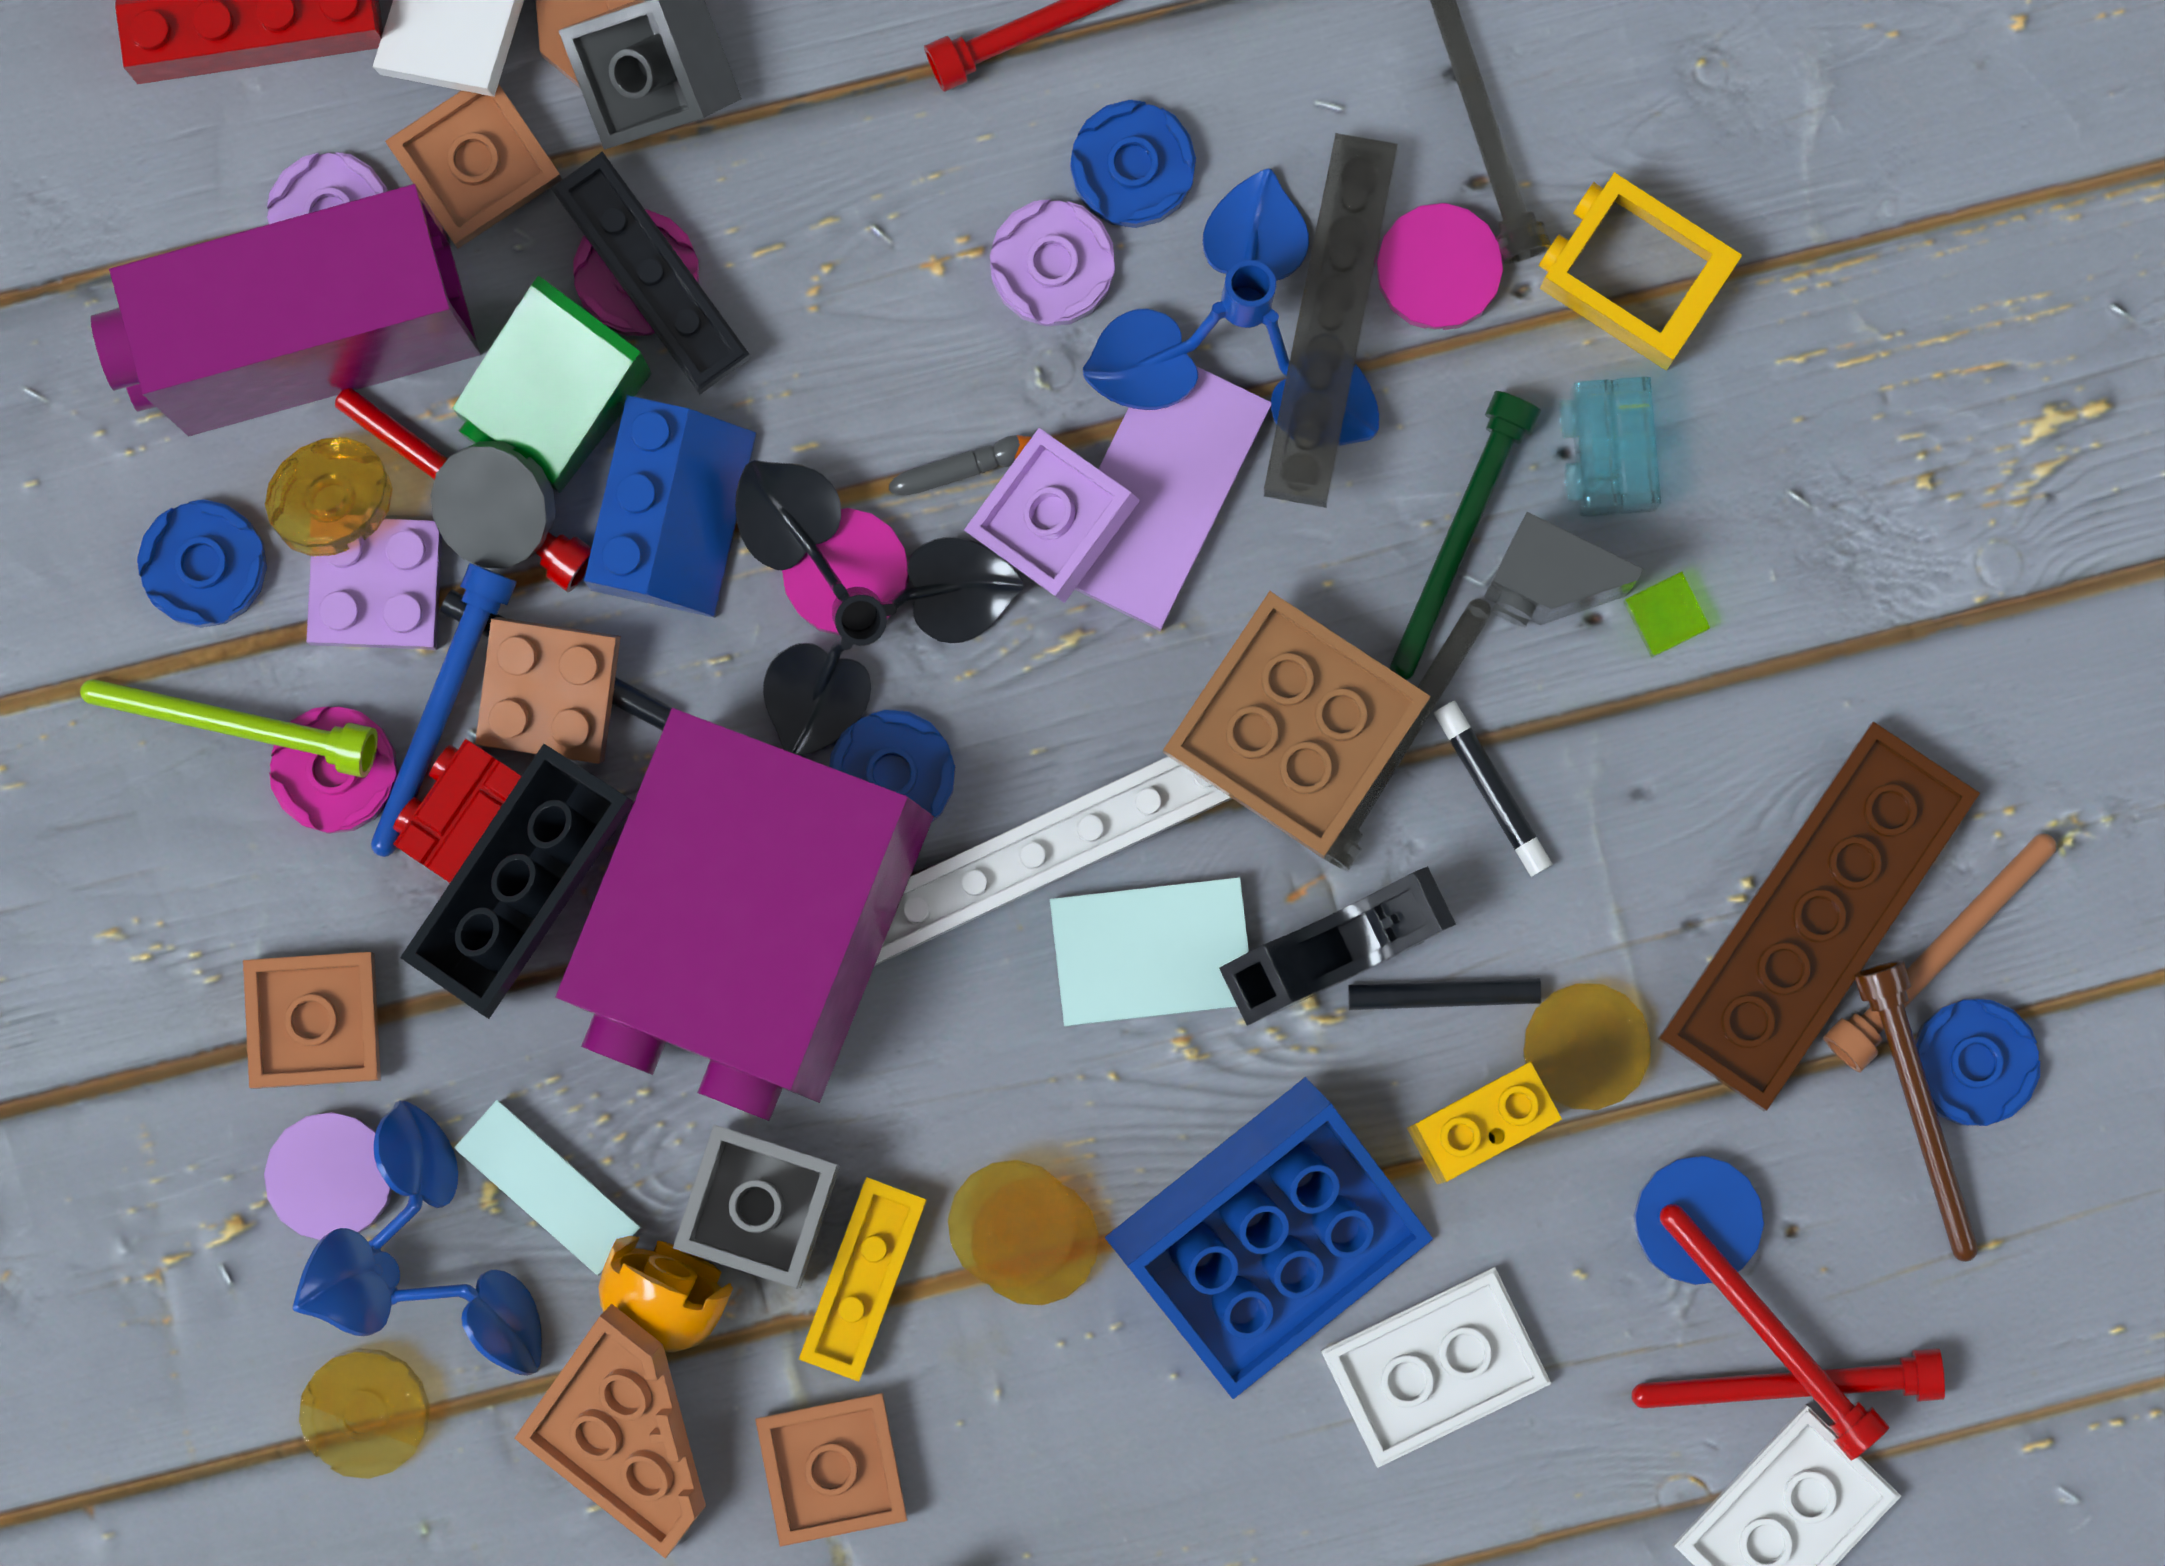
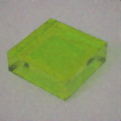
M1683 572L1677 573L1623 601L1651 658L1710 629Z

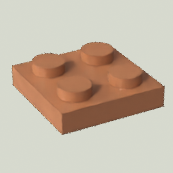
M499 84L495 97L460 91L385 141L413 184H416L457 249L563 180Z
M501 617L492 618L475 745L537 754L542 745L546 744L571 760L597 764L604 762L621 636Z
M373 952L243 960L249 1088L262 1089L381 1081L375 954Z
M883 1393L755 1419L780 1547L908 1521Z

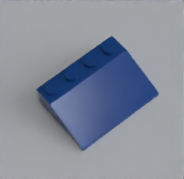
M1306 1077L1104 1237L1232 1399L1236 1398L1433 1240V1237L1334 1106Z

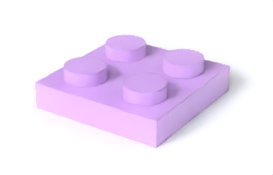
M1038 428L965 527L964 531L1065 603L1140 500L1122 485Z
M313 516L306 642L309 645L437 650L442 535L435 521Z

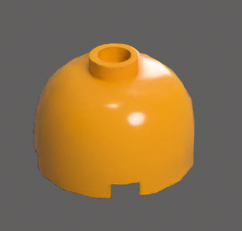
M627 1236L616 1239L604 1265L598 1287L600 1306L603 1312L613 1304L660 1341L664 1346L665 1352H676L691 1348L706 1339L720 1320L733 1290L731 1283L724 1287H720L717 1284L722 1272L701 1257L673 1249L674 1245L658 1240L654 1251L636 1248L640 1237Z

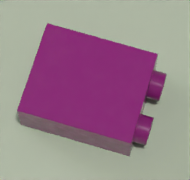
M415 183L110 268L109 272L119 308L91 315V328L96 350L112 390L116 391L126 388L137 412L157 407L187 436H193L339 395L346 388L357 390L481 355L448 235Z
M672 708L555 996L557 999L594 1014L581 1047L651 1075L655 1072L666 1043L710 1060L697 1093L767 1121H770L782 1089L820 1103L934 816L905 795Z

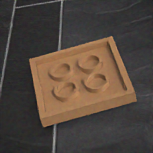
M1269 591L1164 747L1163 753L1324 859L1431 696Z

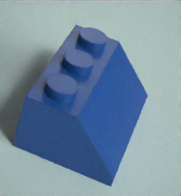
M627 395L584 582L590 590L715 618L737 523L735 510L737 485L745 465L751 461L756 432L689 408Z

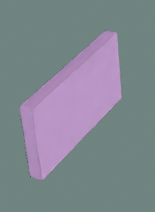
M1197 366L1198 379L1196 386L1179 403L1158 410L1128 408L1099 470L1133 493L1140 501L1075 588L1076 591L1160 632L1271 409L1270 401Z

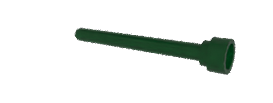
M1495 391L1486 410L1485 416L1489 418L1486 430L1490 432L1489 438L1390 665V670L1405 680L1410 679L1416 671L1513 444H1520L1524 434H1532L1540 416L1541 409L1514 395Z

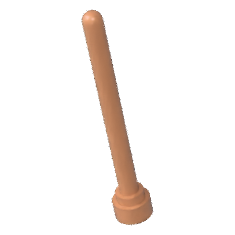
M2044 833L2036 835L1906 969L1911 987L1906 990L1909 1001L1904 1003V1008L2055 853L2056 842L2052 836ZM1870 1007L1862 1016L1854 1014L1848 1021L1841 1018L1823 1037L1829 1048L1844 1063L1859 1073L1879 1054L1876 1047L1883 1041L1880 1033L1884 1030L1879 1011H1871Z

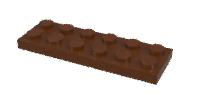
M1874 721L1870 723L1658 1037V1040L1762 1111H1767L1854 982V975L1863 969L1980 793Z

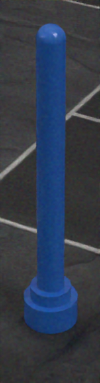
M469 563L460 587L466 589L461 601L467 603L371 841V848L378 856L386 857L395 851L396 846L393 843L400 833L393 829V825L406 804L418 795L490 614L497 615L501 604L508 606L517 581Z

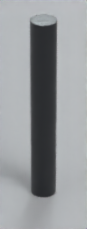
M1540 978L1348 985L1349 1010L1541 1004Z

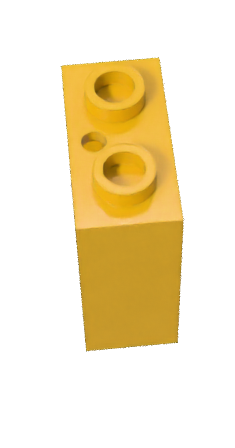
M1614 172L1604 188L1595 182L1591 184L1573 212L1582 221L1572 237L1568 240L1559 234L1538 266L1548 273L1540 289L1667 371L1739 262L1742 254ZM1615 202L1707 261L1661 333L1568 273Z
M1529 1062L1406 1129L1436 1184H1441L1559 1122L1562 1118L1534 1066ZM1489 1132L1494 1136L1493 1143L1489 1140Z

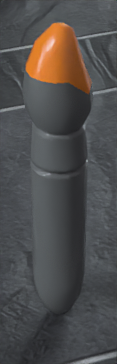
M1022 435L1008 436L996 442L994 446L978 448L975 451L971 450L910 469L895 477L889 484V490L896 495H912L976 476L981 472L985 473L998 466L1009 467L1032 437Z

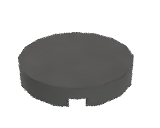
M479 441L451 455L436 473L431 492L433 520L444 541L462 559L483 568H509L536 554L543 546L542 543L546 540L548 531L552 529L556 516L553 489L542 467L531 457L526 459L519 452L513 450L517 447L502 441Z

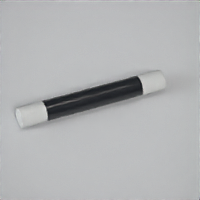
M1454 700L1433 713L1529 875L1533 877L1553 865L1456 701Z

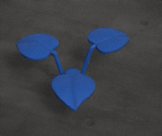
M1270 168L1252 175L1234 187L1218 203L1206 222L1202 240L1205 257L1214 270L1226 274L1221 301L1213 304L1210 314L1188 340L1182 342L1180 328L1171 317L1151 309H1135L1118 316L1107 325L1099 336L1094 350L1082 371L1087 383L1110 401L1140 410L1168 408L1186 398L1196 386L1198 371L1187 353L1198 348L1220 319L1226 318L1230 323L1243 328H1251L1263 323L1267 328L1281 372L1288 377L1276 385L1271 397V412L1274 421L1285 436L1297 444L1306 447L1332 448L1371 440L1377 435L1379 430V410L1373 390L1360 368L1350 358L1334 349L1314 347L1302 355L1296 368L1289 361L1278 326L1279 315L1271 307L1276 290V281L1290 276L1305 260L1309 247V234L1300 211L1284 192L1275 173Z
M401 1100L395 1102L393 1109L381 1119L376 1129L374 1158L376 1166L387 1185L396 1193L402 1196H409L408 1203L370 1241H367L360 1233L348 1228H339L323 1236L312 1251L304 1267L297 1288L293 1310L319 1318L346 1333L355 1336H370L382 1330L387 1324L391 1306L398 1302L460 1297L469 1302L462 1312V1326L469 1340L483 1356L515 1374L528 1376L538 1372L537 1369L541 1364L542 1352L539 1313L530 1292L515 1276L497 1269L489 1270L479 1276L476 1289L468 1284L401 1290L395 1287L400 1281L399 1266L389 1253L381 1251V1247L420 1211L423 1201L435 1208H442L452 1201L458 1185L456 1156L450 1141L440 1126L427 1113L412 1103Z

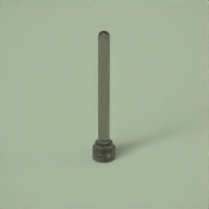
M1430 0L1503 219L1498 223L1501 234L1496 237L1503 262L1511 264L1536 257L1548 251L1551 242L1544 222L1537 221L1534 212L1526 211L1457 1Z
M1481 598L1473 599L1460 616L1417 686L1431 696L1430 700L1324 857L1325 861L1345 871H1349L1362 850L1358 845L1363 836L1359 829L1490 618L1491 606L1486 600Z

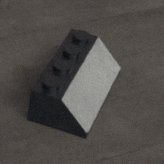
M543 744L400 958L478 1013L490 1019L634 804V801L554 749Z

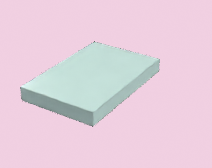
M1240 877L1050 899L1064 1027L1237 1007L1219 967L1249 952Z

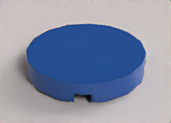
M1127 100L1106 105L1085 121L1073 144L1070 171L1076 193L1091 213L1112 225L1139 228L1159 223L1180 208L1192 188L1196 156L1190 134L1175 115L1162 107L1160 109L1154 105L1146 104V102Z
M205 499L181 504L159 515L143 535L137 558L142 586L152 604L174 621L199 628L226 624L246 612L260 594L267 571L264 543L252 523L230 506Z
M882 710L861 718L842 732L830 755L829 767L909 797L933 815V821L943 813L954 791L956 767L947 741L931 722L908 711Z
M1964 999L1942 1007L1921 1025L1915 1039L1937 1115L1958 1125L1988 1126L2012 1117L2031 1099L2040 1078L2039 1051L2031 1027L2013 1009L1993 1000Z
M1706 1156L1677 1159L1654 1172L1639 1192L1633 1215L1637 1240L1649 1263L1668 1278L1692 1285L1713 1283L1661 1224L1660 1212L1663 1207L1669 1204L1679 1205L1737 1272L1745 1267L1758 1250L1764 1227L1761 1200L1749 1179L1727 1162Z

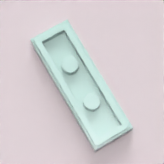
M499 1100L493 1103L454 1147L597 1276L602 1274L616 1239L635 1236L642 1228Z

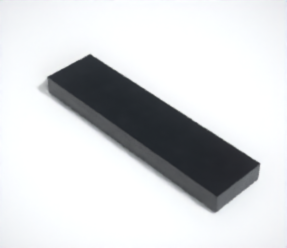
M603 151L551 187L557 199L699 395L751 359L749 352Z

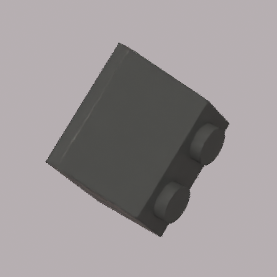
M635 0L559 30L560 37L604 150L705 118L742 99L705 0Z
M1526 512L1484 598L1495 603L1492 612L1506 621L1521 627H1526L1529 620L1543 625L1625 597L1638 581L1643 568Z

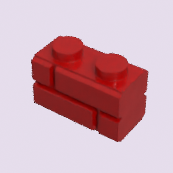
M467 739L463 741L459 749L451 744L444 749L429 773V776L436 780L433 787L422 802L413 797L400 812L393 825V829L400 833L393 845L449 883L522 777Z

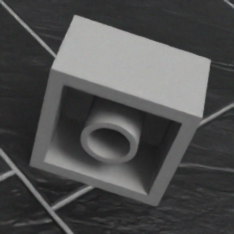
M714 1124L673 1249L800 1289L841 1166Z

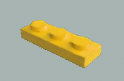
M866 1177L799 1360L860 1382L927 1199Z

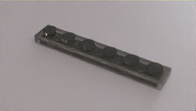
M1335 133L1264 485V497L1327 508L1397 157L1398 144Z

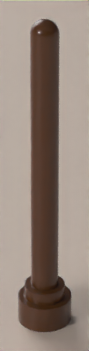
M1899 960L1867 968L1854 975L1861 1000L1869 1001L1871 1011H1879L1953 1255L1962 1262L1971 1261L1978 1253L1977 1242L1904 1008V1003L1909 1001L1906 990L1911 987L1905 963Z

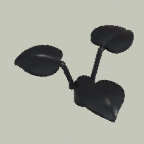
M753 460L745 465L736 490L735 510L738 529L749 552L762 564L775 570L792 568L807 552L836 595L832 606V618L841 638L832 645L829 653L813 643H798L778 653L766 670L763 681L765 706L777 731L783 750L799 756L816 752L834 743L840 738L842 732L860 720L870 700V675L865 666L853 659L840 658L844 650L851 649L853 645L865 646L877 641L885 631L887 616L894 615L896 610L904 603L915 599L913 603V616L915 622L925 634L939 642L950 644L962 643L981 635L990 628L1007 605L1023 590L1022 579L1008 562L989 548L974 541L958 537L933 539L917 548L911 554L907 563L908 575L914 587L900 591L886 602H881L873 591L865 587L846 589L816 546V544L829 540L836 533L840 524L841 502L832 483L815 469L793 463Z

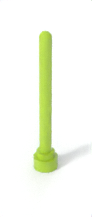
M96 679L87 680L80 689L82 699L88 704L325 756L326 762L335 765L337 772L365 778L369 774L376 756L377 731L375 728L349 722L344 728L335 726L331 731Z

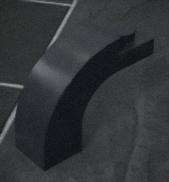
M1427 866L1325 918L1263 944L1219 967L1248 1026L1363 973L1423 943L1425 940L1456 925Z

